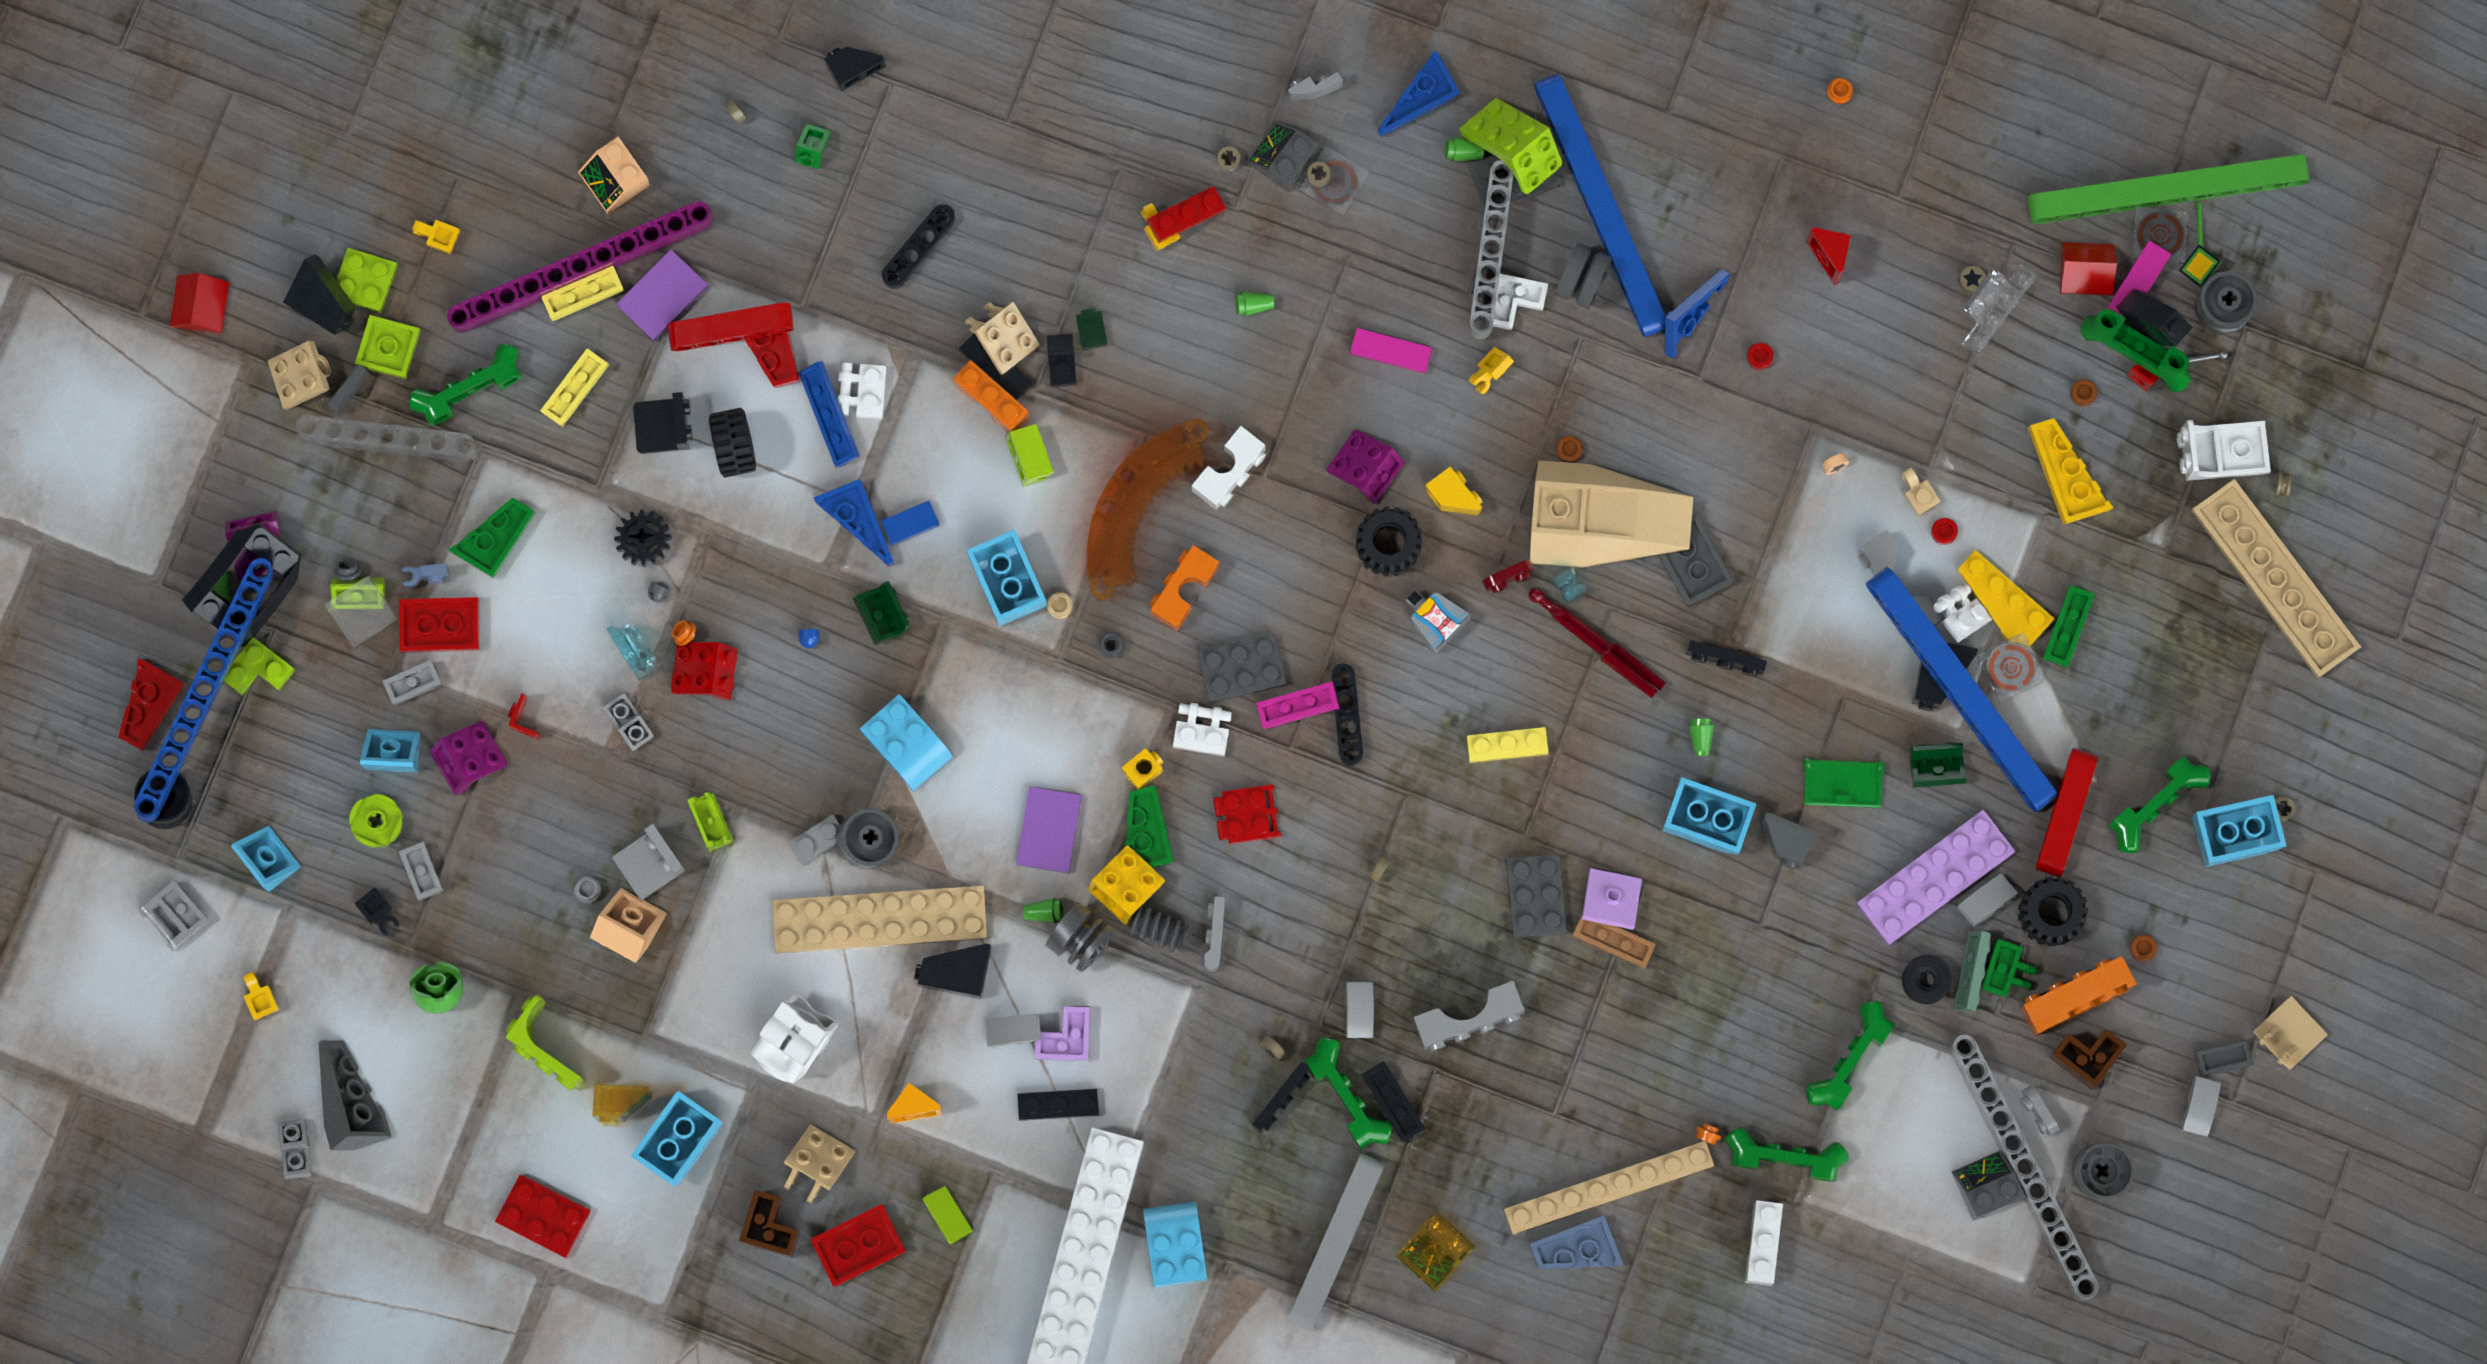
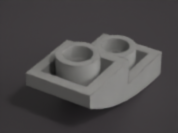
M1338 72L1333 75L1330 73L1323 75L1317 80L1318 84L1316 85L1311 77L1305 80L1299 78L1290 84L1288 97L1290 100L1298 101L1318 98L1342 88L1343 79Z
M622 693L602 707L632 751L654 737L625 693Z
M1999 874L1965 899L1957 908L1973 927H1976L1991 917L1997 909L2013 900L2018 892L2002 874Z
M1346 981L1345 1036L1347 1038H1373V982Z
M1039 1014L986 1020L987 1047L1041 1041Z
M2198 1075L2194 1076L2187 1097L2189 1103L2181 1124L2182 1130L2208 1137L2219 1098L2220 1081Z
M305 1119L279 1122V1142L282 1151L285 1180L312 1176Z

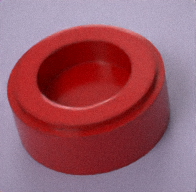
M1765 343L1753 344L1747 353L1749 365L1756 370L1768 368L1773 360V350Z
M1949 518L1938 519L1931 528L1933 540L1940 545L1951 544L1958 534L1956 523Z

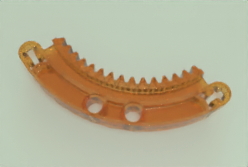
M1193 419L1155 435L1132 452L1107 482L1096 504L1087 541L1088 579L1091 593L1096 600L1107 601L1113 596L1114 587L1130 586L1131 583L1136 581V573L1133 572L1135 567L1132 562L1134 561V553L1132 551H1135V543L1133 541L1137 540L1135 532L1140 530L1139 523L1137 522H1143L1142 513H1148L1147 504H1154L1153 496L1160 497L1159 488L1167 490V481L1175 484V475L1183 479L1184 470L1193 474V466H1196L1200 471L1203 469L1204 455L1200 444L1204 443L1209 435L1208 426L1203 420ZM1193 426L1204 429L1201 432L1200 438H1196L1195 434L1187 435L1188 442L1183 443L1182 428H1185V433L1192 432ZM1124 472H1131L1135 476L1134 480L1129 483L1123 482L1120 477ZM1106 503H1112L1115 505L1116 510L1112 514H1105L1101 510L1102 506ZM1100 578L1103 579L1105 586H1110L1106 590V595H1102L1100 591H1095V589L1099 588L1098 579Z

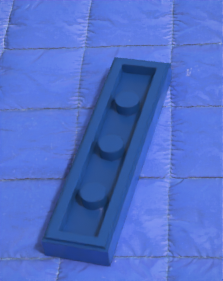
M817 361L798 372L835 468L842 467L860 457L823 361Z

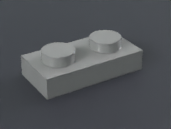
M431 660L383 680L393 706L442 685Z
M833 814L788 842L803 866L837 845L836 835L840 824Z
M424 842L399 851L418 901L443 892Z

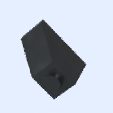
M851 47L836 48L827 54V58L824 59L827 69L841 92L886 67L882 55Z

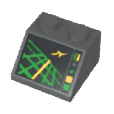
M1277 121L1246 163L1289 193L1318 154L1319 144L1300 130Z
M1997 1151L1951 1172L1973 1221L2026 1197L2015 1172L2001 1151Z

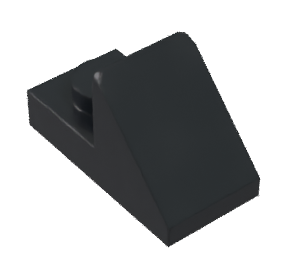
M1073 334L1047 336L1051 388L1076 386Z

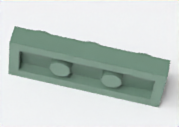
M1984 931L1968 933L1953 1008L1962 1012L1976 1011V1006L1980 1002L1979 991L1981 981L1985 976L1986 956L1991 946V933Z

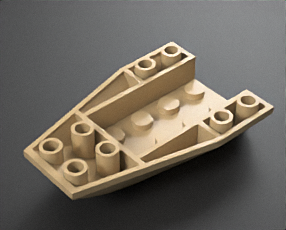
M1538 460L1531 528L1530 562L1531 564L1583 568L1689 550L1693 497L1592 464Z

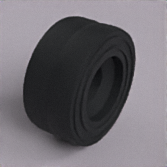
M1922 955L1914 958L1905 967L1902 974V986L1905 993L1910 999L1920 1004H1932L1939 1001L1948 992L1951 985V974L1948 966L1941 959L1932 955ZM1928 972L1933 976L1934 983L1932 986L1924 987L1920 984L1919 976L1921 973Z

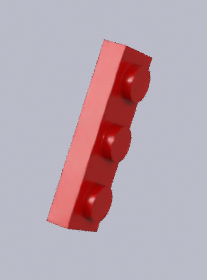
M1212 186L1149 217L1146 222L1158 243H1161L1224 212L1226 206L1216 188Z

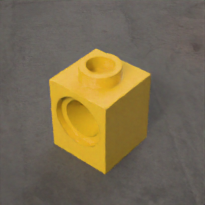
M1145 748L1121 767V770L1136 790L1144 788L1163 772L1161 767L1163 761L1154 750L1150 753ZM1142 762H1147L1152 766V769L1148 774H1140L1137 771V766Z

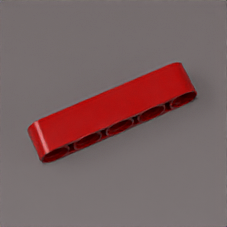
M786 302L680 320L667 324L671 351L692 350L787 333L794 330L791 303Z
M2072 748L2035 870L2056 877L2062 876L2098 756Z

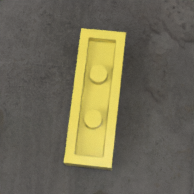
M612 265L541 297L553 322L623 292L624 289Z
M586 349L542 407L541 413L563 427L609 364L589 349Z
M1545 727L1468 735L1466 737L1469 763L1548 755Z

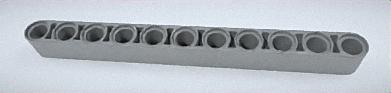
M1960 1035L1951 1044V1055L1999 1150L2015 1172L2026 1196L2024 1199L2071 1293L2078 1300H2089L2097 1294L2098 1282L1976 1041L1969 1035ZM1960 1041L1968 1043L1970 1046L1969 1054L1959 1053L1957 1043ZM1972 1065L1979 1066L1982 1070L1981 1078H1973L1969 1073V1067ZM1983 1089H1989L1994 1093L1993 1102H1985L1982 1099L1981 1092ZM1995 1113H2002L2006 1117L2005 1126H1998L1994 1123L1993 1116ZM2007 1137L2016 1138L2018 1141L2017 1150H2010L2006 1147L2005 1140ZM2019 1161L2029 1163L2031 1168L2029 1174H2022L2018 1171L2017 1165ZM2031 1185H2038L2042 1188L2043 1194L2041 1198L2037 1199L2031 1196L2029 1191ZM2043 1209H2050L2054 1212L2055 1219L2053 1222L2049 1223L2043 1220ZM2056 1233H2062L2066 1236L2067 1243L2064 1247H2060L2054 1242V1235ZM2068 1257H2075L2078 1260L2079 1268L2076 1271L2068 1269L2066 1265ZM2080 1281H2087L2091 1285L2089 1295L2080 1293L2078 1289Z

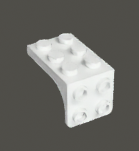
M2187 420L2183 427H2181L2180 433H2177L2178 448H2182L2183 458H2180L2181 474H2185L2186 481L2263 475L2271 472L2265 421L2199 426L2194 425L2193 420Z

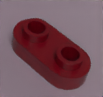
M1529 559L1524 560L1485 578L1482 583L1486 591L1492 590L1493 594L1506 589L1507 584L1514 580L1520 583L1531 577L1530 572L1534 568Z

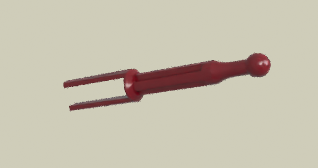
M1533 588L1529 591L1528 596L1532 602L1543 606L1549 611L1554 620L1600 654L1601 662L1607 664L1650 698H1653L1658 690H1662L1666 682L1618 645L1617 642L1610 643L1564 606L1555 604L1544 596L1540 588Z

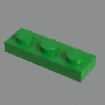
M2072 585L2069 586L2042 658L2043 660L2068 668L2095 594Z

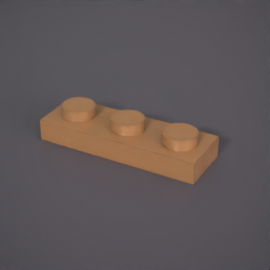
M1582 916L1572 937L1644 970L1656 944L1617 926L1582 920Z

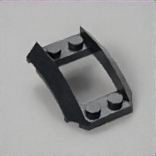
M260 522L249 525L248 528L239 531L235 530L215 560L197 580L187 595L182 598V601L191 613L195 611L219 629L231 603L212 590V588L221 579L244 546L259 558L268 560L272 568L282 574L283 578L258 609L241 647H245L272 616L299 576L301 553ZM236 614L232 617L231 622L240 625L244 623L246 618L241 614Z

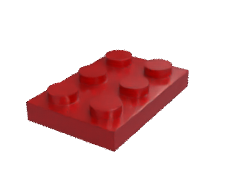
M479 598L399 599L400 653L480 651Z
M519 1175L495 1222L567 1259L591 1210Z
M883 1204L810 1239L834 1288L906 1253Z

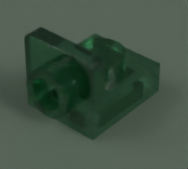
M1095 308L1080 311V314L1076 315V322L1082 351L1108 346L1102 311H1096Z

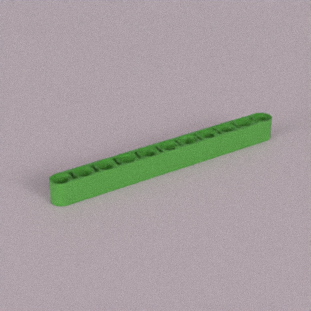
M2294 155L2040 192L2027 196L2031 223L2039 224L2299 186L2309 183L2310 178L2306 156Z

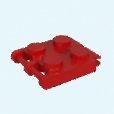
M1273 784L1222 791V797L1213 798L1216 817L1225 816L1226 819L1217 821L1219 841L1229 840V845L1282 837L1281 831H1278L1276 814H1278V809L1274 807L1272 791L1275 789ZM1265 792L1268 795L1269 809L1266 806ZM1268 815L1271 816L1273 832H1270Z

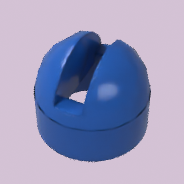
M818 629L798 630V639L803 647L813 648L816 646L820 638Z

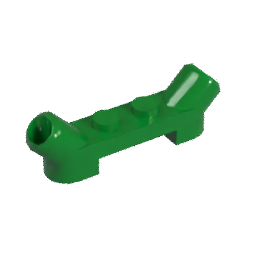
M2110 309L2102 310L2097 315H2089L2084 319L2080 331L2086 341L2102 342L2163 379L2171 392L2183 391L2190 383L2191 375L2187 370L2189 359L2182 351L2173 346H2170L2169 350L2124 324L2126 318Z
M501 343L497 346L491 366L484 370L478 368L468 374L469 377L461 382L456 380L445 386L446 390L438 394L416 388L412 391L409 400L411 411L424 414L428 424L432 426L454 416L449 406L495 382L500 391L511 386L522 378L516 366L520 352L514 346Z
M2182 756L2163 774L2170 783L2138 813H2135L2128 806L2116 817L2108 827L2117 835V849L2121 853L2138 852L2140 850L2141 824L2145 820L2148 824L2151 823L2160 814L2157 809L2163 803L2169 806L2180 796L2176 792L2180 788L2206 789L2210 784V769L2207 765H2192L2185 756Z
M1872 1001L1861 1004L1859 1012L1864 1033L1860 1038L1857 1035L1853 1038L1847 1047L1851 1051L1846 1060L1841 1057L1833 1068V1071L1836 1072L1834 1078L1807 1084L1806 1095L1809 1104L1812 1106L1827 1104L1838 1111L1853 1089L1844 1081L1871 1042L1880 1047L1895 1026V1023L1884 1016L1882 1003Z
M1325 1037L1318 1039L1315 1053L1305 1058L1304 1062L1310 1068L1309 1071L1317 1083L1325 1078L1328 1079L1354 1121L1348 1124L1346 1128L1358 1147L1362 1149L1371 1142L1382 1145L1389 1143L1392 1124L1389 1121L1366 1117L1362 1111L1366 1108L1363 1101L1358 1095L1353 1097L1348 1089L1352 1086L1344 1073L1339 1075L1335 1069L1341 1046L1339 1042Z
M1738 1127L1725 1136V1143L1733 1152L1730 1165L1739 1168L1756 1170L1759 1160L1810 1168L1809 1179L1836 1182L1838 1168L1849 1160V1154L1839 1142H1833L1817 1155H1810L1807 1149L1792 1148L1791 1152L1781 1150L1782 1146L1766 1143V1147L1757 1146L1744 1127Z

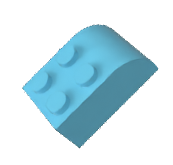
M1015 529L966 550L999 627L1047 606L1044 594Z
M900 694L860 728L861 734L913 792L953 758L946 746Z
M1681 777L1662 831L1720 852L1738 855L1756 803Z
M2274 795L2199 811L2192 816L2204 868L2267 854L2286 847Z
M677 1091L631 1157L676 1187L691 1171L723 1126V1122Z
M1196 1201L1144 1208L1154 1289L1207 1281Z

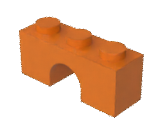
M971 360L953 378L954 386L972 402L976 401L1008 434L1010 431L1020 429L1030 418L1029 411Z
M1192 545L1190 550L1185 549L1177 561L1180 563L1179 567L1175 572L1172 570L1169 572L1163 582L1166 587L1161 594L1157 592L1149 604L1152 607L1150 610L1151 615L1176 631L1179 630L1191 611V605L1185 602L1179 595L1180 588L1188 582H1196L1206 588L1220 566L1218 560Z

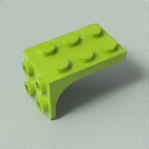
M1498 98L1491 101L1459 128L1462 137L1501 159L1512 171L1521 191L1525 194L1532 192L1562 166V160L1549 127Z
M538 994L534 998L530 996L521 1008L524 1012L519 1019L514 1018L505 1031L508 1034L505 1038L515 1045L513 1050L527 1061L531 1057L535 1059L534 1065L548 1076L555 1073L558 1076L556 1080L568 1090L572 1091L575 1087L581 1091L586 1082L535 1044L532 1034L533 1024L546 1002Z

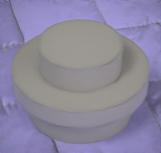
M583 877L577 881L574 892L581 902L592 903L599 898L601 886L595 878Z

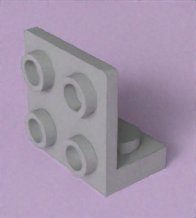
M654 824L644 829L645 835L612 857L640 900H644L685 872Z

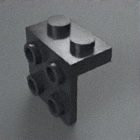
M683 392L672 393V399L636 402L633 405L636 447L640 454L690 449L689 441L693 440L692 425H687V415H691L690 400L685 399Z

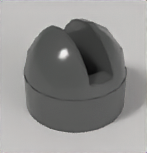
M651 581L648 588V596L652 601L661 603L666 600L671 589Z

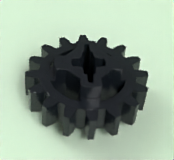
M640 509L639 516H635L633 512H630L631 519L622 518L621 521L624 526L616 527V531L620 536L614 537V541L621 543L616 549L618 553L624 552L622 556L624 561L632 558L631 564L633 566L638 561H641L643 567H646L647 561H651L653 565H656V557L665 558L662 552L663 549L670 550V546L666 541L672 540V536L665 534L670 528L668 524L661 525L664 521L662 516L654 519V511H651L648 516L645 515L643 509ZM648 523L656 526L659 532L651 531L648 528ZM637 524L632 532H628L633 525ZM645 533L647 538L645 543L641 544L639 538H641V534ZM627 545L635 546L638 549V554L629 550ZM654 545H658L653 552L649 553V550Z

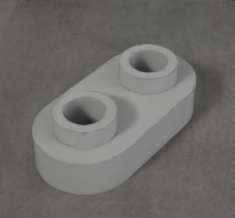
M2030 1085L2022 1090L2023 1097L2020 1100L2028 1112L2032 1110L2037 1118L2034 1122L2041 1134L2047 1133L2051 1136L2058 1132L2059 1127L2036 1089Z

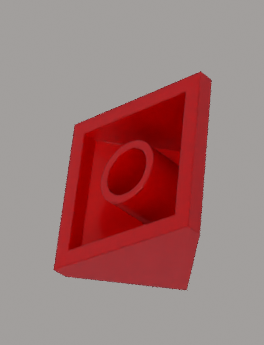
M1814 227L1810 230L1806 243L1835 285L1839 283L1844 270L1851 235Z
M2062 242L2060 294L2113 296L2117 267L2114 244Z
M201 273L178 275L170 327L222 334L230 283Z

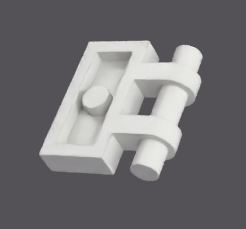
M842 363V372L839 373L838 381L841 382L840 395L837 396L844 416L849 415V407H857V417L883 419L887 367L860 364V374H853V364ZM851 384H859L858 397L850 396Z
M1966 584L1955 587L1949 595L1941 596L1933 606L1935 612H1942L1945 615L1946 619L1941 623L1957 643L1992 620V617L1977 598L1972 602L1967 598L1971 593V588Z
M1191 702L1190 705L1180 703L1178 713L1189 716L1188 722L1177 721L1173 748L1225 757L1229 729L1219 728L1220 720L1230 722L1232 712L1224 711L1222 707L1214 706V709L1200 707L1198 703ZM1196 718L1212 719L1211 726L1196 724Z

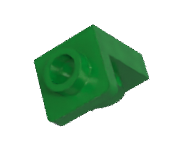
M806 123L796 145L795 162L806 167L819 169L831 131Z

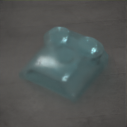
M626 625L621 629L613 626L606 628L638 681L646 678L649 672L656 669L653 664L657 660L650 648L643 649L640 644L643 637L636 626L630 628L629 625Z

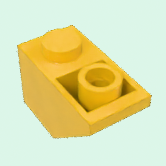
M1449 467L1425 485L1426 493L1440 511L1478 515L1482 511L1480 504L1483 502L1474 490L1470 492L1464 485L1467 481L1459 470L1454 472Z

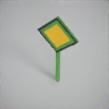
M2197 202L2198 246L2179 271L2202 288L2222 262L2203 248L2202 203Z

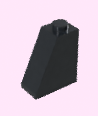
M314 254L305 258L283 303L334 335L344 330L347 331L354 322L352 315L356 309L319 256Z
M2132 289L2116 307L2139 333L2159 345L2176 347L2193 328L2176 309L2136 289Z
M1947 643L1965 669H1967L1977 655L1978 648ZM1920 661L1912 704L1918 705L1920 710L1933 711L1934 708L1938 709L1947 696Z
M981 944L923 958L922 965L917 964L914 980H918L920 988L981 999L992 950L991 944Z

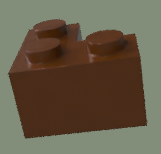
M2105 1029L2091 1047L2087 1048L2068 1033L2049 1058L2092 1090L2113 1065L2127 1044Z
M754 1190L739 1241L741 1244L793 1258L800 1232L796 1229L775 1224L782 1203L781 1197Z

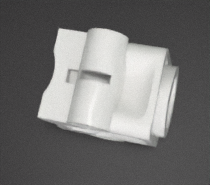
M796 993L789 1000H784L780 1004L773 1017L770 1018L759 1035L760 1039L750 1053L756 1058L757 1063L769 1074L782 1081L794 1083L804 1077L815 1058L823 1052L839 1023L831 1017L815 1011L807 1000Z

